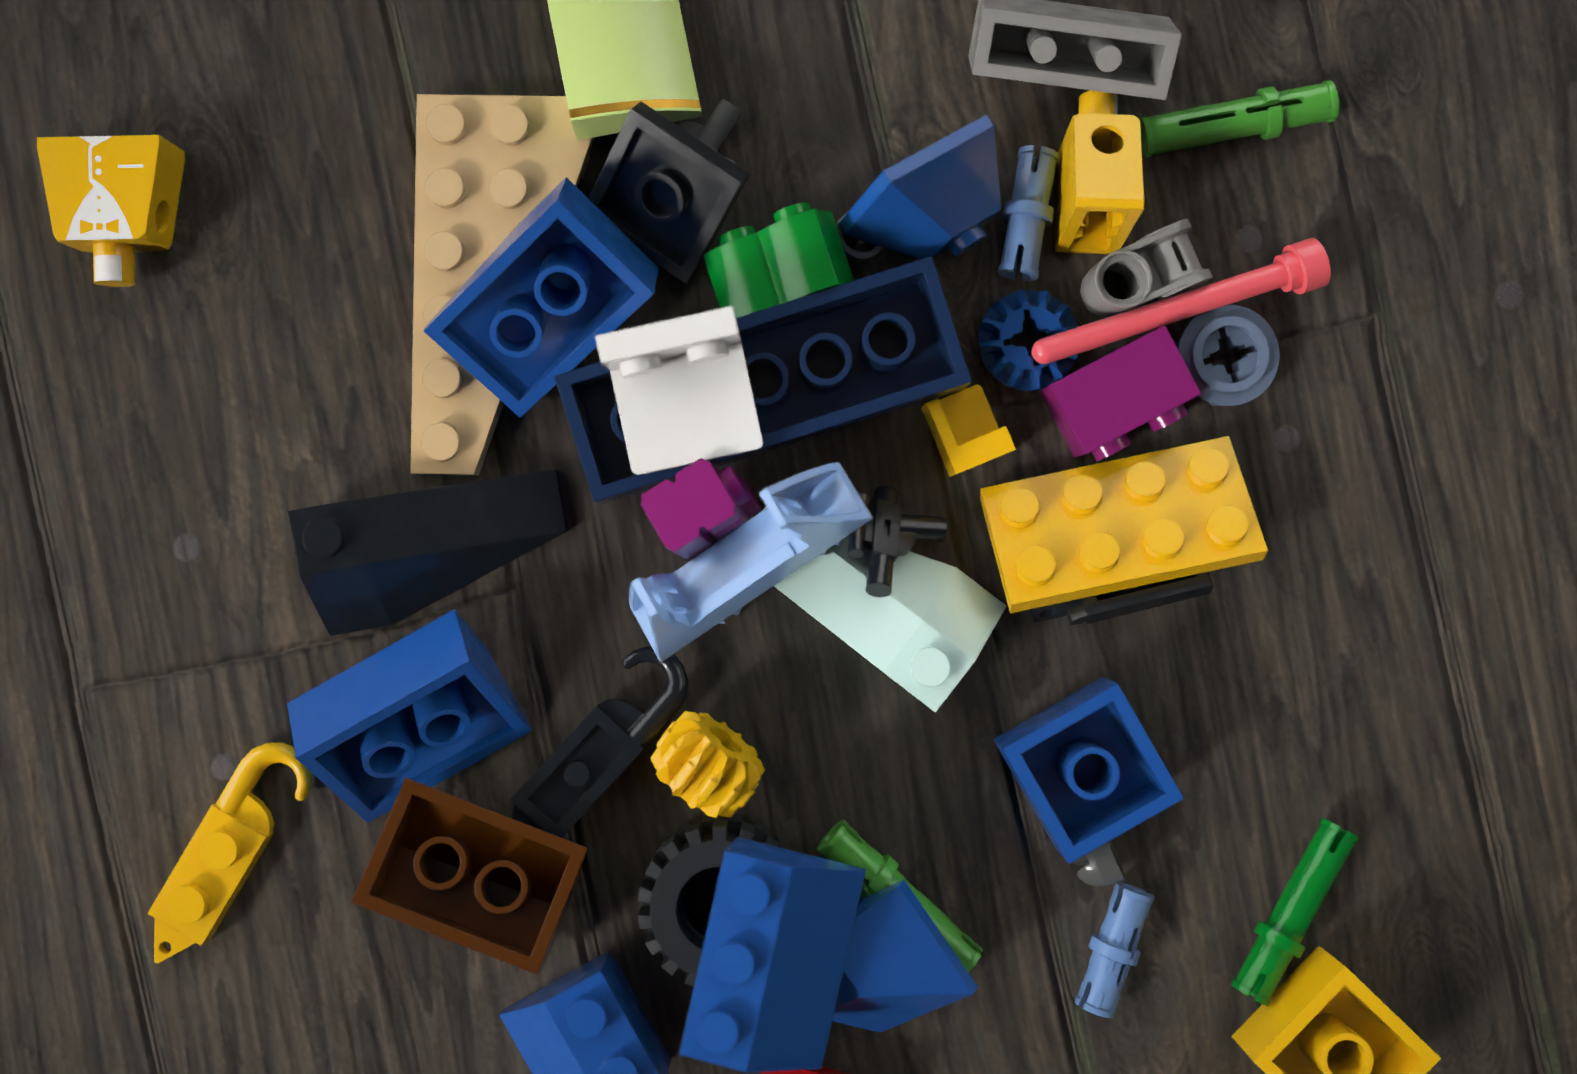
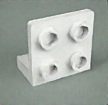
M733 306L595 336L601 364L610 370L630 466L634 474L643 475L689 465L700 458L707 461L754 451L763 446Z

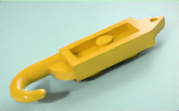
M267 742L253 748L241 760L217 802L209 808L147 913L154 918V962L156 964L195 943L202 946L212 939L273 836L274 820L272 813L265 803L252 793L265 769L274 763L288 765L292 768L297 778L295 798L298 801H304L307 798L312 786V772L296 759L293 746L283 742ZM165 942L171 945V950L166 948Z

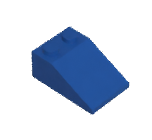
M566 177L516 226L425 326L423 331L521 418L556 385L554 376L574 369L597 347L595 336L614 332L654 295L659 268Z

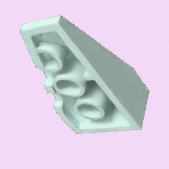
M849 535L843 539L841 546L833 545L825 551L827 555H818L774 585L789 599L935 713L976 661L1007 607L957 567L911 551L904 556H898L894 562L891 594L886 597H873L866 592L868 566L864 564L866 548H864L863 557H850L848 555Z

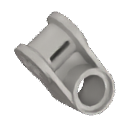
M1183 219L1158 229L1135 243L1110 253L1094 265L1082 279L1080 288L1082 302L1088 311L1097 317L1107 318L1147 305L1156 300L1159 301L1181 294L1212 279L1213 275L1210 268L1201 267L1187 233L1192 228L1189 220ZM1104 272H1116L1124 278L1128 287L1126 299H1116L1108 294L1103 284Z

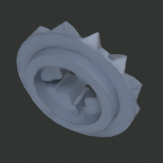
M1226 305L1197 315L1189 321L1182 336L1176 343L1178 351L1201 393L1199 397L1209 402L1211 406H1238L1254 400L1270 386L1279 366V345L1273 329L1258 313L1243 306ZM1219 339H1224L1226 346L1231 349L1237 347L1239 350L1250 349V353L1241 356V359L1232 363L1233 374H1227L1223 365L1213 366L1212 363L1204 364L1203 360L1219 350Z

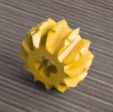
M684 711L677 721H673L657 742V748L650 758L657 769L656 775L659 781L670 786L672 796L681 797L688 803L690 809L700 808L707 816L714 818L719 815L731 818L739 808H743L755 793L754 790L759 785L760 777L765 771L761 760L757 758L756 749L746 744L742 739V734L735 733L728 728L725 721L717 722L708 713L701 712L697 714L696 712Z

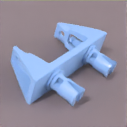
M839 462L809 469L767 487L759 493L767 508L675 572L670 574H654L644 579L639 577L631 582L629 592L630 608L660 662H663L715 625L726 624L724 619L730 615L739 616L743 606L818 555H827L825 551L833 545L841 546L846 536L873 519Z

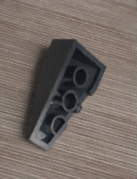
M556 469L354 499L288 511L299 576L330 636L395 625L414 615L415 612L443 597L455 593L493 570L509 564L568 532L558 470Z

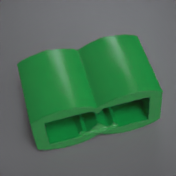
M809 202L797 203L776 211L773 214L775 223L757 233L754 226H744L720 235L718 237L720 246L703 255L720 309L733 306L735 316L738 318L854 281L832 211L811 209Z

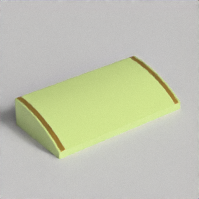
M547 0L570 120L577 140L619 133L630 109L641 101L671 122L702 117L679 0Z

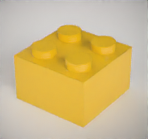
M1320 946L1273 992L1268 1007L1262 1004L1231 1036L1265 1074H1427L1441 1059L1345 965Z

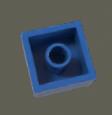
M1105 677L1095 680L993 739L1054 847L1068 864L1184 799L1119 684Z

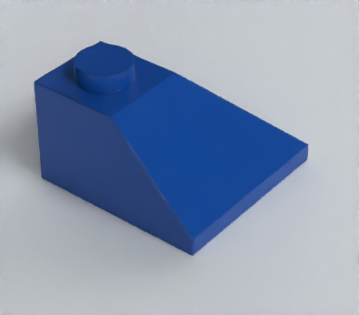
M985 115L883 170L838 223L843 234L919 259L930 256L934 258L948 249L951 250L954 257H957L984 240L987 234L982 227L1001 210L994 125L989 117Z
M904 879L859 900L832 1020L834 1022L881 1033L973 995L978 988Z

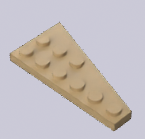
M417 94L411 474L479 476L504 404L423 330L516 226L561 181L567 177L578 187L580 178H584L591 158L589 153L594 138L577 140L571 124L566 96Z

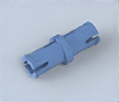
M1035 145L1022 146L1018 150V164L1012 200L1004 204L1003 219L1008 224L1001 263L997 271L1000 276L1016 280L1019 257L1022 254L1020 268L1022 281H1034L1039 277L1038 268L1045 227L1051 226L1053 221L1054 209L1049 206L1055 168L1059 159V153L1048 147L1041 146L1036 172H1034L1036 156H1034Z
M1117 882L1114 884L1109 907L1099 933L1092 934L1088 945L1093 951L1084 980L1074 1001L1076 1005L1083 1007L1084 1010L1104 1018H1114L1130 967L1138 964L1141 955L1137 946L1146 917H1148L1151 905L1154 902V895L1126 883Z

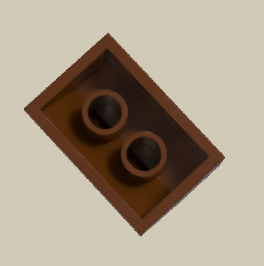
M405 777L351 903L537 975L544 969L568 909L588 848Z

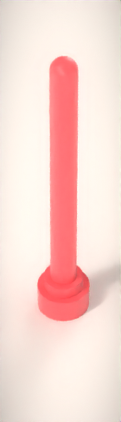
M1308 238L1285 246L1282 254L1274 257L1273 264L1039 339L1032 347V356L1040 364H1049L1281 288L1284 292L1294 291L1296 294L1301 295L1328 285L1331 277L1330 262L1322 244L1315 238Z

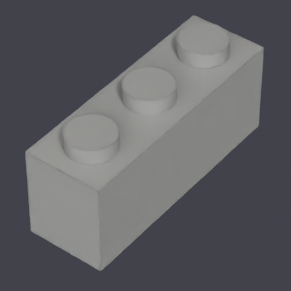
M978 0L968 57L972 75L1166 100L1182 33L1172 20L1166 16L1047 0Z

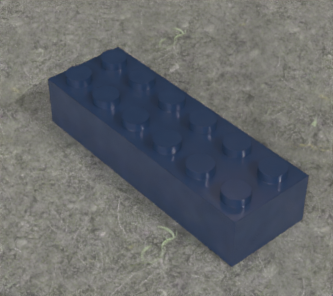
M932 256L736 318L763 446L758 450L707 460V462L710 461L716 468L964 390L972 381ZM601 361L554 376L594 502L605 504L649 490L666 479L674 482L676 481V473L689 466L684 465L643 475H636L632 472L610 370L601 364Z

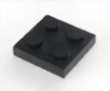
M641 101L630 109L588 199L651 261L687 284L699 270L704 260L703 255L711 248L750 174Z

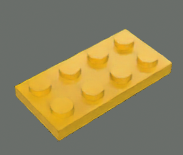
M1229 436L980 488V501L1010 613L1263 560L1268 552Z

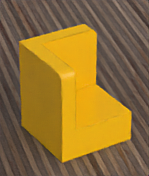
M980 385L971 386L940 400L936 398L921 407L949 477L1016 450L1007 426L998 427L983 388Z

